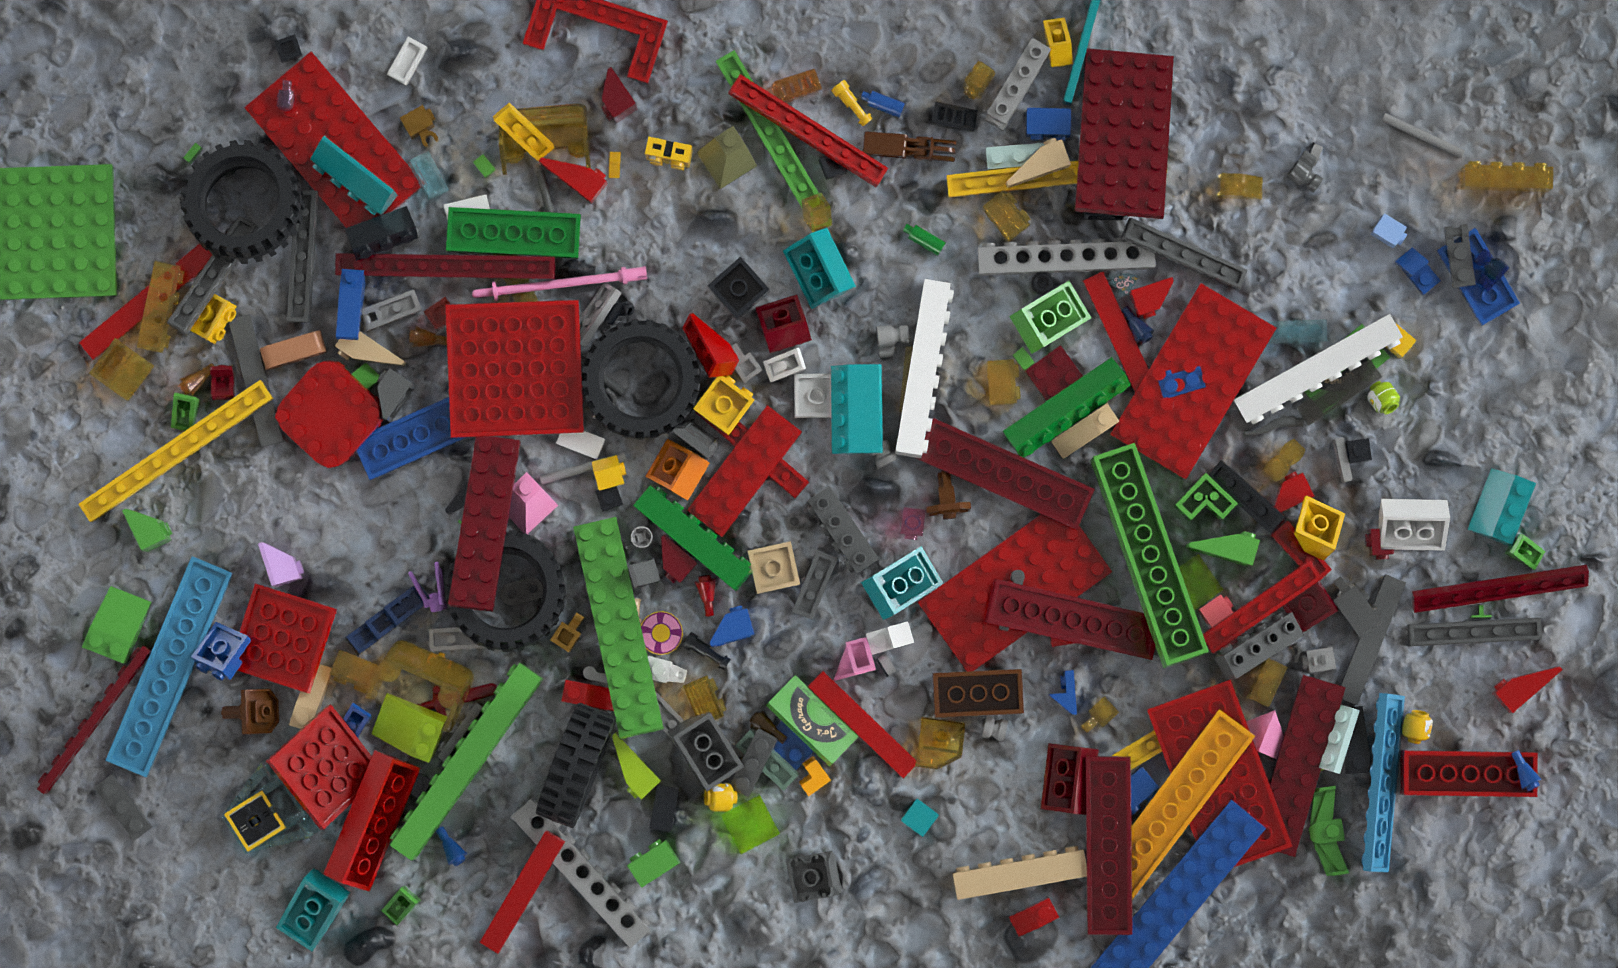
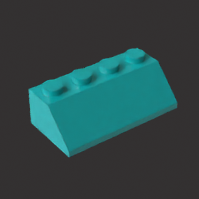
M322 137L310 159L314 163L312 167L322 175L325 172L332 178L329 181L338 188H341L343 185L349 190L347 195L356 202L360 199L366 203L364 208L374 216L376 213L383 215L398 196L397 193L328 138Z
M882 364L831 366L832 454L883 453Z

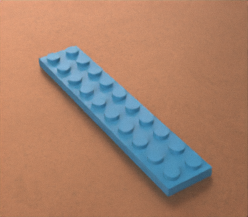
M194 556L191 557L105 761L141 776L148 777L196 664L191 656L209 632L234 573Z

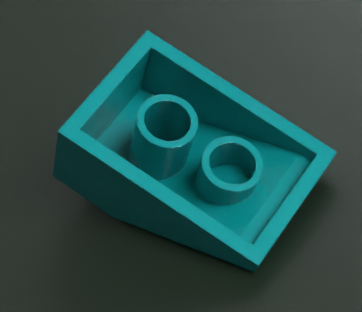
M922 546L861 582L883 620L897 614L944 584Z
M313 868L303 878L276 928L313 952L341 910L350 891Z

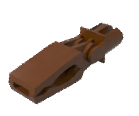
M865 131L862 152L872 156L901 159L912 156L914 159L930 162L932 160L955 162L954 157L934 155V153L956 154V149L935 146V144L956 146L957 141L917 136L914 139L909 138L906 134Z

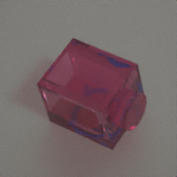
M903 508L900 534L905 535L904 539L918 540V537L923 536L926 510Z

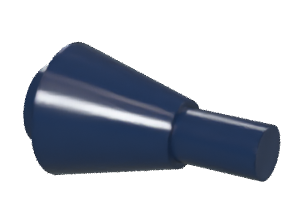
M1129 306L1121 310L1129 321L1128 323L1136 343L1142 342V344H1145L1153 338L1152 333L1154 329L1138 316H1135Z

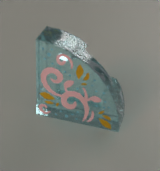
M1130 273L1120 274L1114 277L1109 282V285L1127 296L1139 277Z

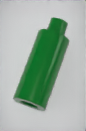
M906 224L903 232L909 235L908 239L939 256L946 244L945 241L917 225L912 227Z

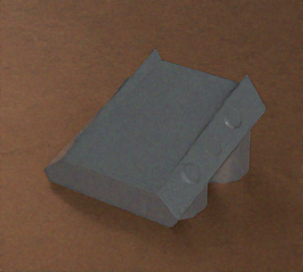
M695 418L684 421L673 432L674 435L708 460L719 449V437H713L697 425Z
M833 851L786 860L794 903L841 894L842 886L836 864V855Z

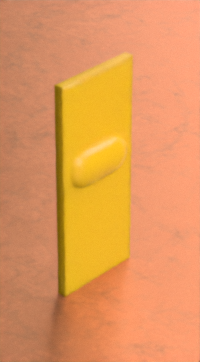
M610 152L609 178H620L621 152Z

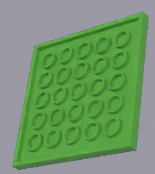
M114 165L0 168V300L117 296Z

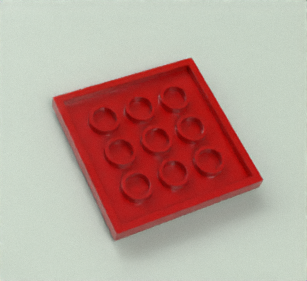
M255 583L239 631L247 635L251 642L239 657L243 663L237 671L310 694L337 609Z
M330 704L321 710L266 762L318 828L322 830L353 803L372 756Z

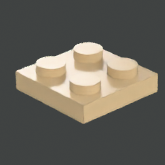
M791 541L748 551L757 594L800 585Z

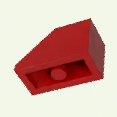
M1173 277L1129 292L1138 317L1143 316L1144 319L1156 316L1155 312L1161 308L1174 282Z
M1295 471L1284 476L1286 481L1280 484L1273 505L1280 512H1283L1302 503L1305 496L1314 497L1304 473L1298 475Z
M1048 896L1009 916L1019 937L1059 918Z

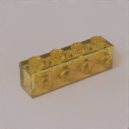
M1468 161V164L1461 168V190L1549 192L1553 189V167H1547V163H1534V166H1525L1524 162H1513L1512 166L1503 165V162L1498 161L1490 162V165H1481V161Z
M159 260L154 261L137 348L163 353L164 348L168 349L171 336L167 335L169 326L167 321L172 315L173 305L177 306L180 293L176 292L177 283L182 284L184 271L180 270L181 265Z

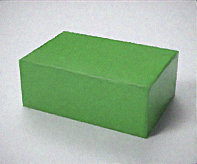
M195 143L183 158L192 164L203 148Z
M484 154L473 162L485 178L496 171Z
M1023 347L1012 355L1024 371L1035 363Z

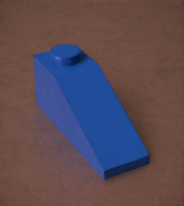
M342 269L336 339H359L366 286L364 270Z

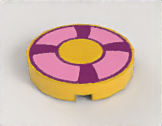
M664 611L653 612L641 623L645 646L649 652L665 655L675 651L681 644L683 628L678 618L673 614Z

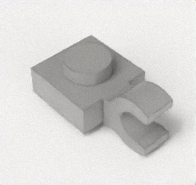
M737 343L732 345L739 359L735 370L745 383L761 372L762 368L751 352L744 355Z

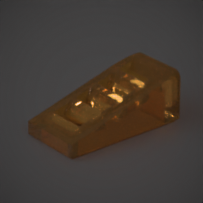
M811 69L774 81L772 89L777 98L788 103L820 91L822 86L815 69ZM808 76L813 86L811 88H809V85L806 80V77ZM798 80H801V83L803 85L804 90L802 91L799 86ZM790 83H792L795 93H792ZM782 86H784L785 92L787 94L786 96L783 92Z

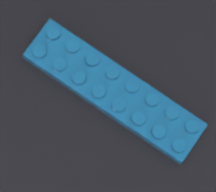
M1379 693V698L1376 701L1378 713L1377 720L1374 723L1376 735L1375 742L1372 745V754L1374 756L1373 764L1370 767V776L1372 778L1371 786L1368 789L1369 808L1366 811L1367 830L1364 833L1365 853L1362 855L1363 871L1389 872L1405 696Z

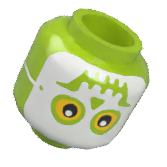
M1377 381L1370 386L1367 399L1377 413L1387 415L1399 407L1400 395L1390 382L1381 383V381Z

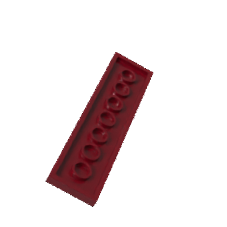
M935 418L932 420L930 432L927 431L925 440H929L927 453H922L921 458H916L1076 530L1095 491L1094 488Z
M480 436L475 439L448 601L449 607L493 612L521 444L520 440L492 436Z
M994 579L985 617L986 623L1153 660L1155 643L1145 615L1142 612L999 579Z
M1303 674L1270 780L1272 792L1293 847L1279 851V853L1295 857L1321 772L1319 766L1329 741L1328 736L1334 728L1336 722L1335 714L1340 709L1346 687Z
M1086 756L1088 935H1132L1131 756Z

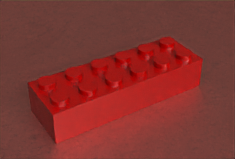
M374 750L327 863L324 875L342 884L370 892L390 844V837L397 827L421 768L402 759Z
M1401 750L1400 795L1538 797V787L1531 791L1521 788L1517 771L1518 766L1511 755L1513 752ZM1520 752L1525 762L1538 774V753Z

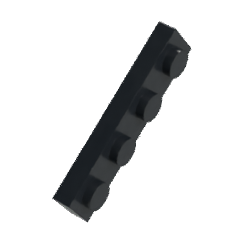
M1220 460L1209 473V476L1270 534H1274L1287 517L1223 460Z

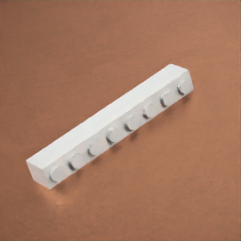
M929 279L924 280L895 450L897 455L921 458L922 453H927L929 440H925L926 431L930 432L932 419L928 418L929 410H934L936 397H932L933 388H938L940 376L936 375V369L942 365L943 354H939L940 345L945 346L947 333L943 332L944 324L949 323L950 311H946L947 303H952L954 290H950L951 283Z
M1389 314L1236 398L1234 401L1246 423L1251 421L1252 424H1255L1264 419V413L1271 411L1273 414L1283 409L1282 404L1290 400L1293 403L1303 398L1301 393L1309 389L1312 393L1321 388V382L1329 378L1330 382L1341 377L1342 370L1349 368L1352 371L1361 366L1360 361L1368 357L1369 360H1372L1381 355L1379 350L1387 346L1390 350L1401 344L1399 339L1403 336Z

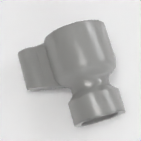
M891 325L876 327L880 359L893 357L896 342H909L907 325L899 326L897 329Z

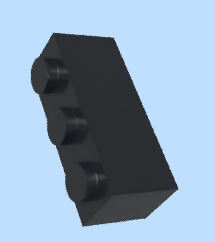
M407 206L345 228L347 239L356 261L369 258L371 255L382 251H388L395 246L410 243L418 238L415 224Z

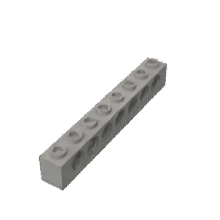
M1115 238L1114 242H1105V239H1092V243H1083V240H1070V244H1061V241L1055 240L1048 241V245H1039L1038 241L1026 242V246H1017V242H1007L1001 247H995V243H984L982 247L977 249L978 276L1146 270L1156 267L1154 253L1121 238ZM1134 248L1138 252V257L1136 259L1128 258L1126 250ZM1106 249L1114 250L1116 258L1113 260L1106 259L1104 251ZM1084 250H1091L1094 254V259L1086 261L1082 257V252ZM1042 251L1047 252L1050 255V261L1046 263L1041 262L1038 254ZM1062 251H1069L1072 254V260L1068 262L1063 261L1060 258V253ZM1024 252L1028 256V261L1026 263H1019L1016 255ZM997 253H1002L1006 256L1004 264H997L995 262L994 256Z
M530 799L511 816L513 820L536 845L546 830L556 833L559 838L566 841L553 864L631 949L651 930L648 927L651 924L643 914L638 916L634 911L636 906L629 898L624 900L619 895L620 888L613 881L609 883L604 878L606 873L599 865L594 867L590 863V855L583 848L579 850L574 845L576 840L569 832L564 834L559 828L561 826L560 823L542 817L544 826L541 829L533 826V818L539 816L536 814L539 799L536 801ZM565 849L573 851L574 858L572 861L567 862L562 858V852ZM581 865L586 866L589 870V875L586 878H581L577 875V868ZM594 882L602 883L604 886L603 893L595 894L592 891V884ZM614 898L618 901L619 907L617 910L611 911L607 908L606 903L608 899ZM624 915H630L634 919V924L631 927L623 926L621 919Z

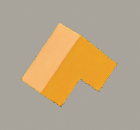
M811 756L802 763L809 775L800 780L799 784L808 796L831 781L814 756Z

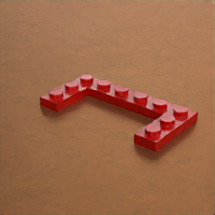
M536 0L523 45L544 51L557 10L640 36L627 78L646 84L649 83L666 31L667 20L604 0Z

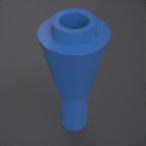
M1520 751L1513 752L1511 755L1518 766L1517 771L1521 788L1531 791L1540 786L1539 781L1542 779L1525 762Z
M443 826L438 828L436 833L443 842L442 845L448 865H460L466 860L467 852L449 837Z

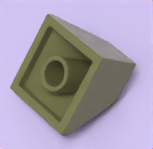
M734 126L716 136L697 152L720 189L757 167L752 155Z

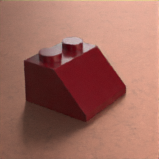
M610 67L607 70L602 95L604 106L601 108L609 121L613 119L617 124L638 109L636 102L613 68Z
M797 294L755 307L770 353L812 341Z

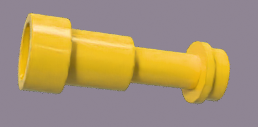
M843 80L831 91L835 97L841 99L847 108H851L860 120L858 124H861L863 127L873 118L870 116V113L866 114L856 102L858 99L850 91V86Z

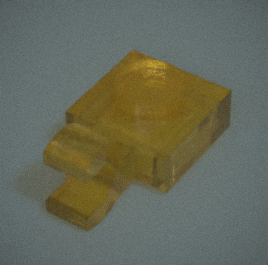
M1104 696L1088 710L1091 717L1081 728L1086 733L1092 730L1098 723L1103 728L1119 711Z

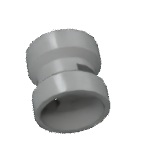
M888 439L883 441V453L871 454L876 456L875 464L878 469L897 460L895 453H892L891 450L889 451L891 445Z
M638 526L631 533V541L637 548L645 549L652 544L653 534L647 527Z
M986 715L982 737L990 738L993 736L996 740L1003 742L1008 720L1000 719L996 721L992 716Z

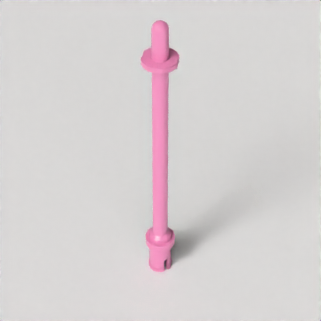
M645 266L629 269L621 267V270L614 273L496 287V283L492 282V288L474 290L472 296L474 298L493 296L494 302H496L500 295L619 281L625 285L631 281L647 280Z

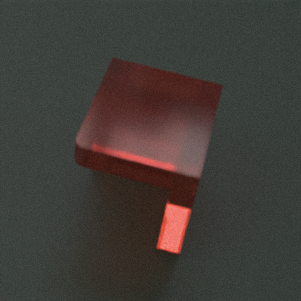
M446 297L423 311L437 331L446 326L445 305L450 304Z

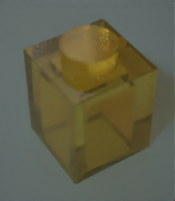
M822 193L801 200L804 221L812 232L832 226L830 204Z

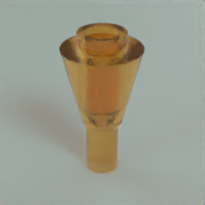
M415 326L414 330L410 329L409 343H412V347L435 344L447 345V336H439Z
M210 363L201 371L199 370L180 378L179 381L181 383L178 386L185 395L190 394L193 396L206 378L211 375L210 367L214 366V364Z

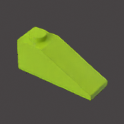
M614 733L612 739L626 784L629 786L626 790L635 799L638 796L643 799L661 782V779L620 739L617 733Z

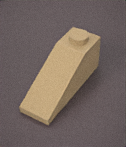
M1056 138L1043 142L1044 146H1041L1006 182V187L1010 188L1070 167L1071 163L1063 140L1057 141Z
M360 331L358 340L339 339L335 345L339 349L337 354L346 360H349L351 357L357 361L402 367L406 364L402 359Z
M1106 403L1051 440V443L1061 458L1064 459L1117 424L1119 420L1108 403Z
M319 665L311 693L302 691L299 693L289 723L290 726L302 729L319 713L333 668Z

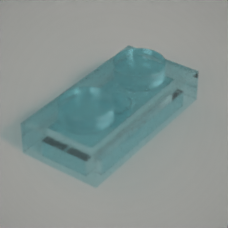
M429 151L408 161L428 201L448 192L449 189Z

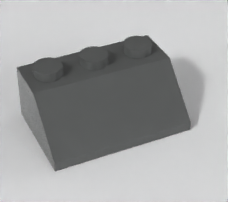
M710 712L686 719L668 731V734L698 782L706 791L744 767Z

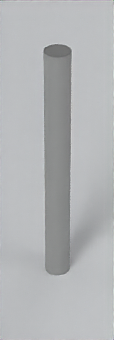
M1387 113L1382 118L1383 122L1459 158H1462L1465 150Z
M624 452L616 454L619 463L627 461ZM592 461L541 475V484L592 471Z

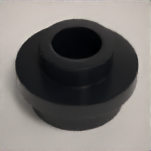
M1037 273L1031 281L1032 289L1041 295L1049 293L1053 287L1052 277L1047 273ZM1044 280L1046 286L1043 288L1039 287L1038 281Z

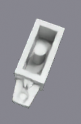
M648 656L653 680L663 683L685 682L687 670L673 665L671 661Z

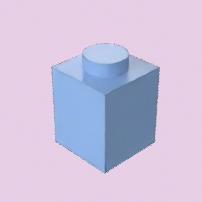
M1384 213L1370 235L1394 248L1397 244L1401 245L1407 236L1404 233L1407 227Z

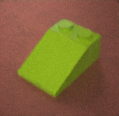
M386 693L371 734L412 757L430 763L435 755L448 717Z

